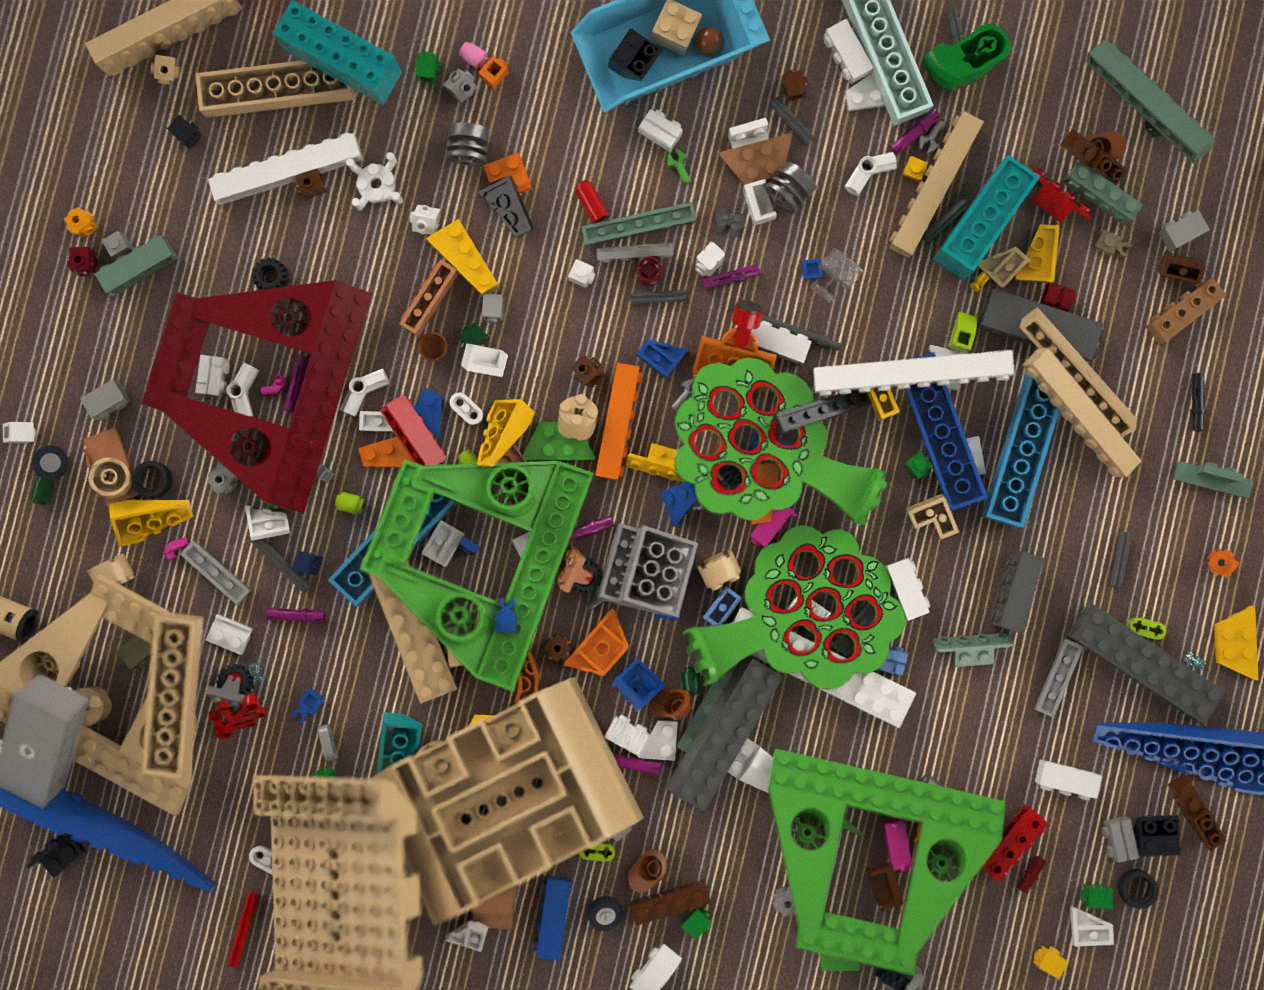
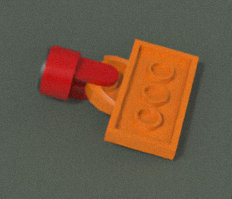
M747 300L737 302L732 322L738 326L728 330L721 340L705 336L701 337L692 373L697 374L700 369L708 364L721 363L731 366L736 361L748 357L760 359L773 370L776 355L758 350L757 338L751 332L752 329L760 327L764 314L762 306ZM766 387L757 388L758 390L765 392L767 390Z

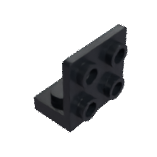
M62 834L56 839L50 840L45 845L46 848L35 853L30 858L31 862L26 867L30 869L41 863L54 878L86 850L78 841L71 839L73 835L63 836Z

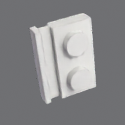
M440 520L421 554L447 567L465 533Z
M216 614L206 641L242 655L253 628Z

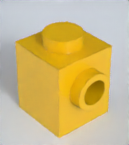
M1042 945L1041 949L1036 951L1033 963L1043 971L1060 979L1069 962L1060 956L1061 952L1052 946L1048 949Z

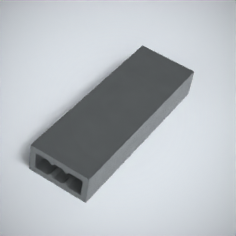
M992 289L988 292L977 328L1036 346L1021 330L1020 324L1024 316L1038 307L1086 362L1095 359L1098 353L1097 343L1102 339L1104 330H1102L1103 323L997 289Z

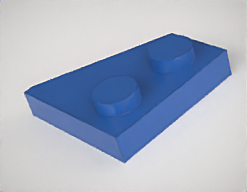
M648 339L636 356L666 379L689 349L674 347L672 344L659 343Z

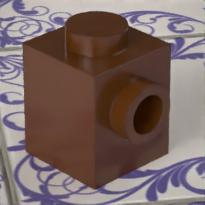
M793 69L786 71L781 79L786 102L805 98L808 82L806 76H803L802 70L796 71Z
M317 169L296 177L298 182L295 184L299 195L302 194L306 199L328 192L322 175Z

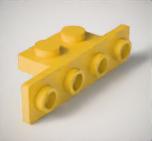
M652 443L647 458L632 453L628 454L626 467L644 471L651 475L665 477L672 481L685 482L678 476L674 467V458L678 450Z

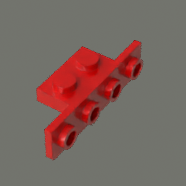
M1031 168L1034 173L1040 176L1038 181L1043 184L1031 199L1035 204L1060 223L1063 222L1073 209L1090 220L1092 217L1090 211L1092 209L1088 205L1078 203L1075 200V195L1060 189L1061 185L1054 179L1050 181L1046 178V173L1040 168Z

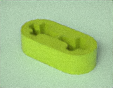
M1134 617L1127 623L1128 628L1142 637L1160 640L1166 635L1165 626L1159 622ZM1138 623L1139 625L1144 626V629L1136 630V628L1133 627V624ZM1157 627V629L1160 630V633L1155 634L1154 632L1149 631V628Z
M601 842L591 847L590 849L596 850V852L591 851L589 855H585V851L579 852L581 858L593 861L608 862L615 856V848L608 842ZM605 847H608L612 854L610 853L608 857H605L604 853L598 852V850L603 851Z

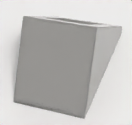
M320 464L316 476L328 483L334 473Z

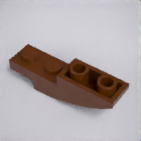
M1071 129L1060 144L1070 154L1114 185H1117L1128 171V169L1074 129Z
M1182 774L1168 783L1175 802L1208 850L1212 851L1227 840L1210 810L1204 806L1188 776Z

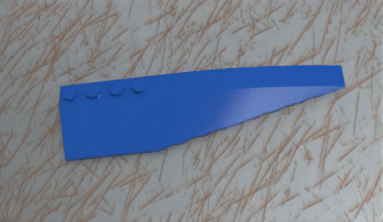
M1096 723L1092 738L1094 742L1114 749H1123L1128 754L1143 756L1146 760L1160 762L1163 766L1189 775H1198L1200 779L1215 781L1218 785L1232 787L1235 791L1241 793L1264 795V733L1182 724Z
M0 788V807L59 835H62L63 832L73 835L72 840L78 842L80 840L89 841L93 848L101 850L107 848L109 849V854L138 865L141 862L149 864V869L153 871H167L169 877L174 879L185 878L187 884L211 892L217 886L211 878L175 850L122 817L83 799V796L79 793H70L64 788L41 809Z

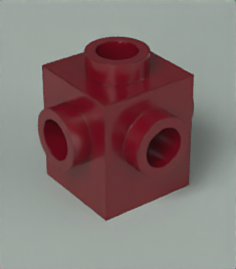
M88 246L70 247L69 257L67 258V265L70 271L81 277L89 276V273H96L98 260L95 256V250Z

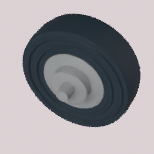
M56 446L41 447L32 457L34 472L39 477L48 480L60 478L66 473L69 466L67 454Z
M603 896L595 899L590 904L587 915L593 928L599 931H608L619 925L623 917V911L620 903L615 898Z

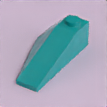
M383 713L377 774L409 756H413L420 744L421 723L404 714Z

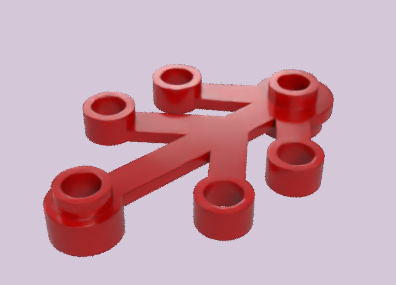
M255 694L245 695L242 705L234 714L229 709V702L226 700L217 702V710L208 712V720L215 724L214 733L219 739L230 738L234 730L255 727L257 725L256 718L266 716L265 708L259 707V699ZM220 712H221V713L224 715V717L227 719L226 722H223V721L221 720Z

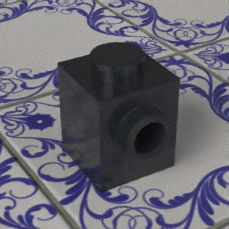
M180 115L167 127V130L188 149L191 146H195L202 136L197 131L199 127L191 120L187 122Z

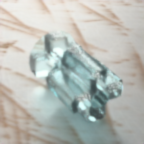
M1191 651L1186 653L1183 659L1185 662L1190 661V665L1199 670H1202L1206 664V661L1200 657H1193Z
M259 662L248 666L252 676H256L254 683L265 679V676L260 675L262 668Z

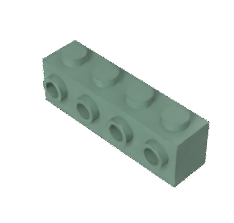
M1079 161L1071 169L1063 181L1070 189L1078 192L1086 200L1095 204L1100 210L1106 212L1124 226L1134 219L1143 206L1139 201L1082 161Z
M162 235L154 236L145 245H139L133 248L131 253L119 256L114 263L102 266L95 273V276L105 293L114 297L177 260L178 257L165 237Z

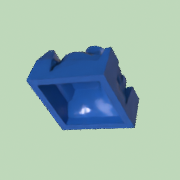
M637 658L614 680L611 688L617 686L624 699L632 703L634 710L638 712L666 684Z

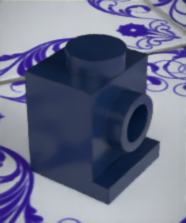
M300 551L294 570L317 576L323 557L306 551Z

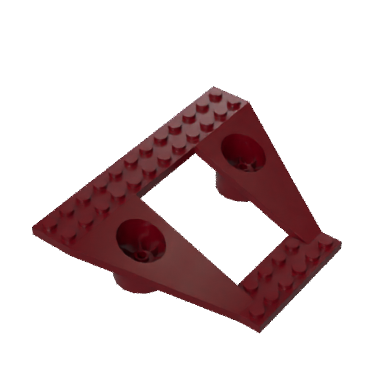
M337 280L194 298L176 292L141 404L161 410L264 502L304 513L372 293ZM279 300H289L288 307L283 308ZM275 303H277L280 309L277 313L271 311ZM292 303H296L300 310L294 312L291 309ZM302 312V322L296 320V314ZM270 314L275 315V322L271 323ZM295 322L302 324L297 332H295L292 326ZM209 324L311 354L288 428L187 398ZM273 325H281L280 333L273 327ZM285 327H289L293 335H283ZM250 428L248 435L243 437L240 430ZM253 429H255L261 435V437L255 440L251 438ZM237 432L240 438L236 442L232 441L233 435ZM263 440V450L256 448V442ZM230 442L235 443L236 450L232 452L229 449ZM247 443L248 448L244 449V444ZM255 450L262 451L260 457L255 460L253 456ZM237 452L242 454L239 463L232 457ZM245 455H250L253 462L242 464Z

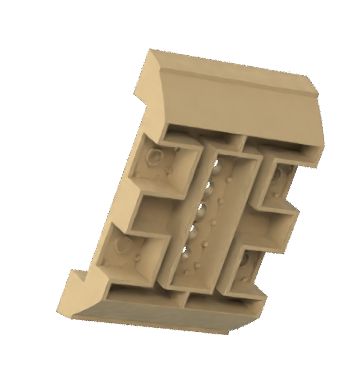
M575 677L536 692L520 700L518 704L486 720H481L447 737V740L415 756H409L368 779L395 782L396 787L404 794L417 812L418 833L403 837L404 864L409 873H419L420 899L433 926L479 905L494 895L552 868L555 864L587 848L589 849L644 818ZM535 777H540L543 781V785L539 789L532 786V780ZM517 786H522L525 789V795L521 798L516 797L514 794ZM499 795H504L507 798V804L503 807L499 806L496 802ZM482 804H486L489 807V813L486 816L479 813V807ZM464 813H468L472 818L471 823L468 825L461 822V816Z
M253 775L254 815L271 816L276 969L259 976V989L417 990L423 977L422 955L407 954L406 920L420 915L419 873L404 872L403 837L418 833L417 812L409 800L396 787V783L391 781Z

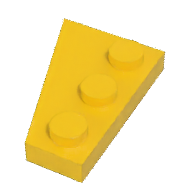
M1039 225L1026 254L1030 261L1018 272L1014 281L1054 283L1059 225Z

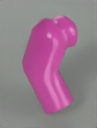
M276 375L272 386L261 387L262 396L280 394L287 383L284 376Z
M187 537L168 544L163 551L167 560L175 559V551L188 546Z

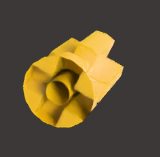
M981 272L975 279L976 283L972 282L970 287L978 292L980 290L979 286H983L990 277L985 272Z

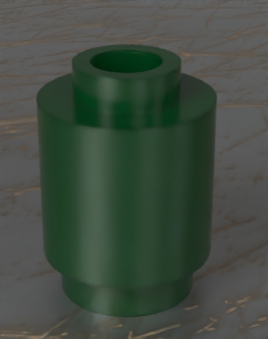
M37 477L30 499H34V504L46 505V502L50 503L54 488L53 480Z
M693 667L684 668V671L681 672L682 689L688 691L690 696L701 694L700 673L696 674Z

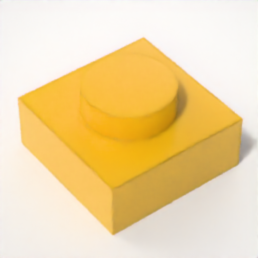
M910 156L902 175L920 182L928 163Z

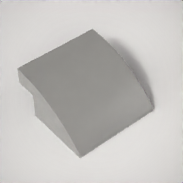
M619 523L615 530L596 598L638 610L678 617L698 543L647 526H642L638 529Z

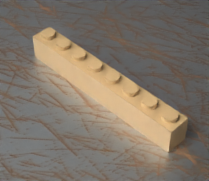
M965 111L960 116L956 115L951 124L954 127L952 132H947L942 141L945 145L942 149L939 148L933 158L936 160L934 165H929L924 174L927 176L925 182L921 181L916 189L918 193L916 199L912 198L907 206L909 212L907 215H902L898 223L900 226L898 232L894 231L889 239V242H891L889 248L908 259L913 255L984 121Z
M1038 307L1022 318L1021 330L1038 349H1050L1122 438L1136 429L1137 418Z
M1037 349L1023 364L1027 370L1026 373L1039 384V389L1049 396L1050 402L1054 406L1059 408L1063 418L1074 426V431L1084 438L1085 444L1093 449L1097 454V458L1109 468V473L1115 477H1127L1141 462L1139 457L1050 349Z

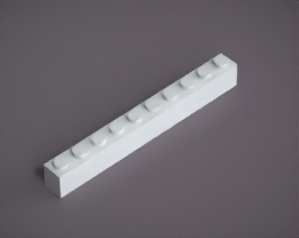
M1012 350L817 367L813 369L815 393H820V396L831 395V392L839 391V394H849L851 390L858 389L859 393L870 392V388L886 391L890 390V387L898 386V389L910 388V385L916 384L918 387H929V383H937V386L949 385L950 381H957V384L969 383V380L977 379V382H987L989 378L996 377L997 381L1008 380L1009 376L1014 374Z

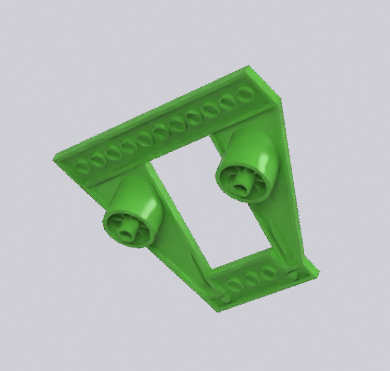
M404 459L360 570L380 577L476 679L514 692L594 473L560 461L495 463L493 467H479L477 464L422 466ZM517 477H521L525 480L521 483L516 482ZM505 478L501 484L498 483L499 480ZM529 483L528 493L521 491V487ZM495 486L502 488L501 492L494 495ZM434 493L530 532L504 602L505 606H509L511 598L515 601V606L511 612L517 613L516 633L495 631L496 612H502L499 602L406 566ZM520 494L526 496L522 502L518 503L516 498ZM500 496L506 498L503 505L495 499ZM515 499L517 505L507 506L509 500ZM459 602H466L464 608H460L457 605ZM469 603H473L478 607L471 612L467 610ZM455 605V609L451 613L448 612L449 608ZM478 612L480 613L479 623L472 620V615ZM446 614L451 615L452 621L445 624ZM464 615V619L459 621V617ZM471 623L476 624L477 627L470 633L467 627ZM452 624L456 626L453 635L446 629V627ZM465 628L468 635L457 636L459 629Z
M776 748L774 750L768 792L798 924L795 948L914 975L917 953L1002 840L1005 801ZM846 806L922 824L900 929L823 912ZM798 818H807L806 824H801ZM810 819L813 820L817 824V826L813 827L812 825H810ZM793 820L799 827L798 830L791 829ZM820 827L823 836L816 835L817 828ZM791 833L796 834L795 840H793ZM815 839L823 840L820 848L813 842ZM810 843L814 850H805L806 845ZM931 848H940L939 854L935 855ZM943 850L950 855L949 858L943 855ZM928 854H929V855L931 856V858H932L931 861L927 860V855H928ZM953 858L955 866L950 865L949 860ZM949 870L956 871L954 879L949 875ZM941 875H944L948 882L940 881Z

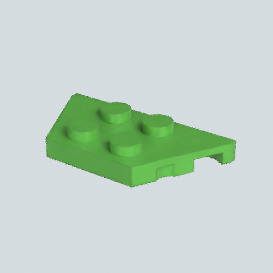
M539 422L522 455L526 461L595 460L587 440L577 441L576 438H565L558 430V422Z

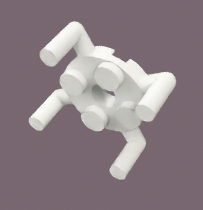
M392 152L387 153L388 163L385 166L372 163L362 169L356 165L353 159H347L346 164L359 175L356 185L362 197L360 200L358 198L352 200V204L357 210H362L368 201L378 203L391 199L397 204H402V197L398 192H395V178L391 172L397 164V159ZM374 180H381L379 188H372Z

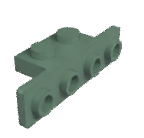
M1182 461L1177 462L1174 480L1246 499L1250 498L1254 481L1243 478V474L1236 472L1237 469L1225 467L1224 469L1217 468L1218 464L1210 462L1199 466Z
M1003 632L933 638L936 652L954 651L953 663L955 667L994 664L995 648L1013 647L1014 645L1010 634Z

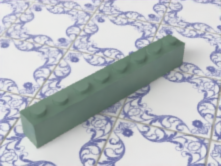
M1105 39L1088 52L1086 64L1192 163L1212 149L1215 141L1213 135L1209 131H1205L1195 118H1191L1182 106L1177 105L1168 93H1164L1154 80H1150L1141 68H1137L1128 56L1123 55L1114 43H1110Z

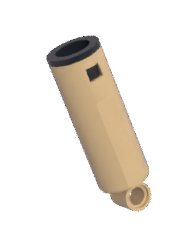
M0 596V634L19 642L26 641L35 630L39 618L38 611Z

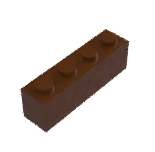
M703 879L630 901V908L635 925L637 926L710 904L711 901L705 880Z

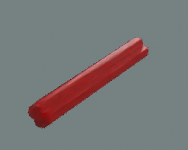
M250 891L247 895L227 966L235 969L239 966L259 898V893Z

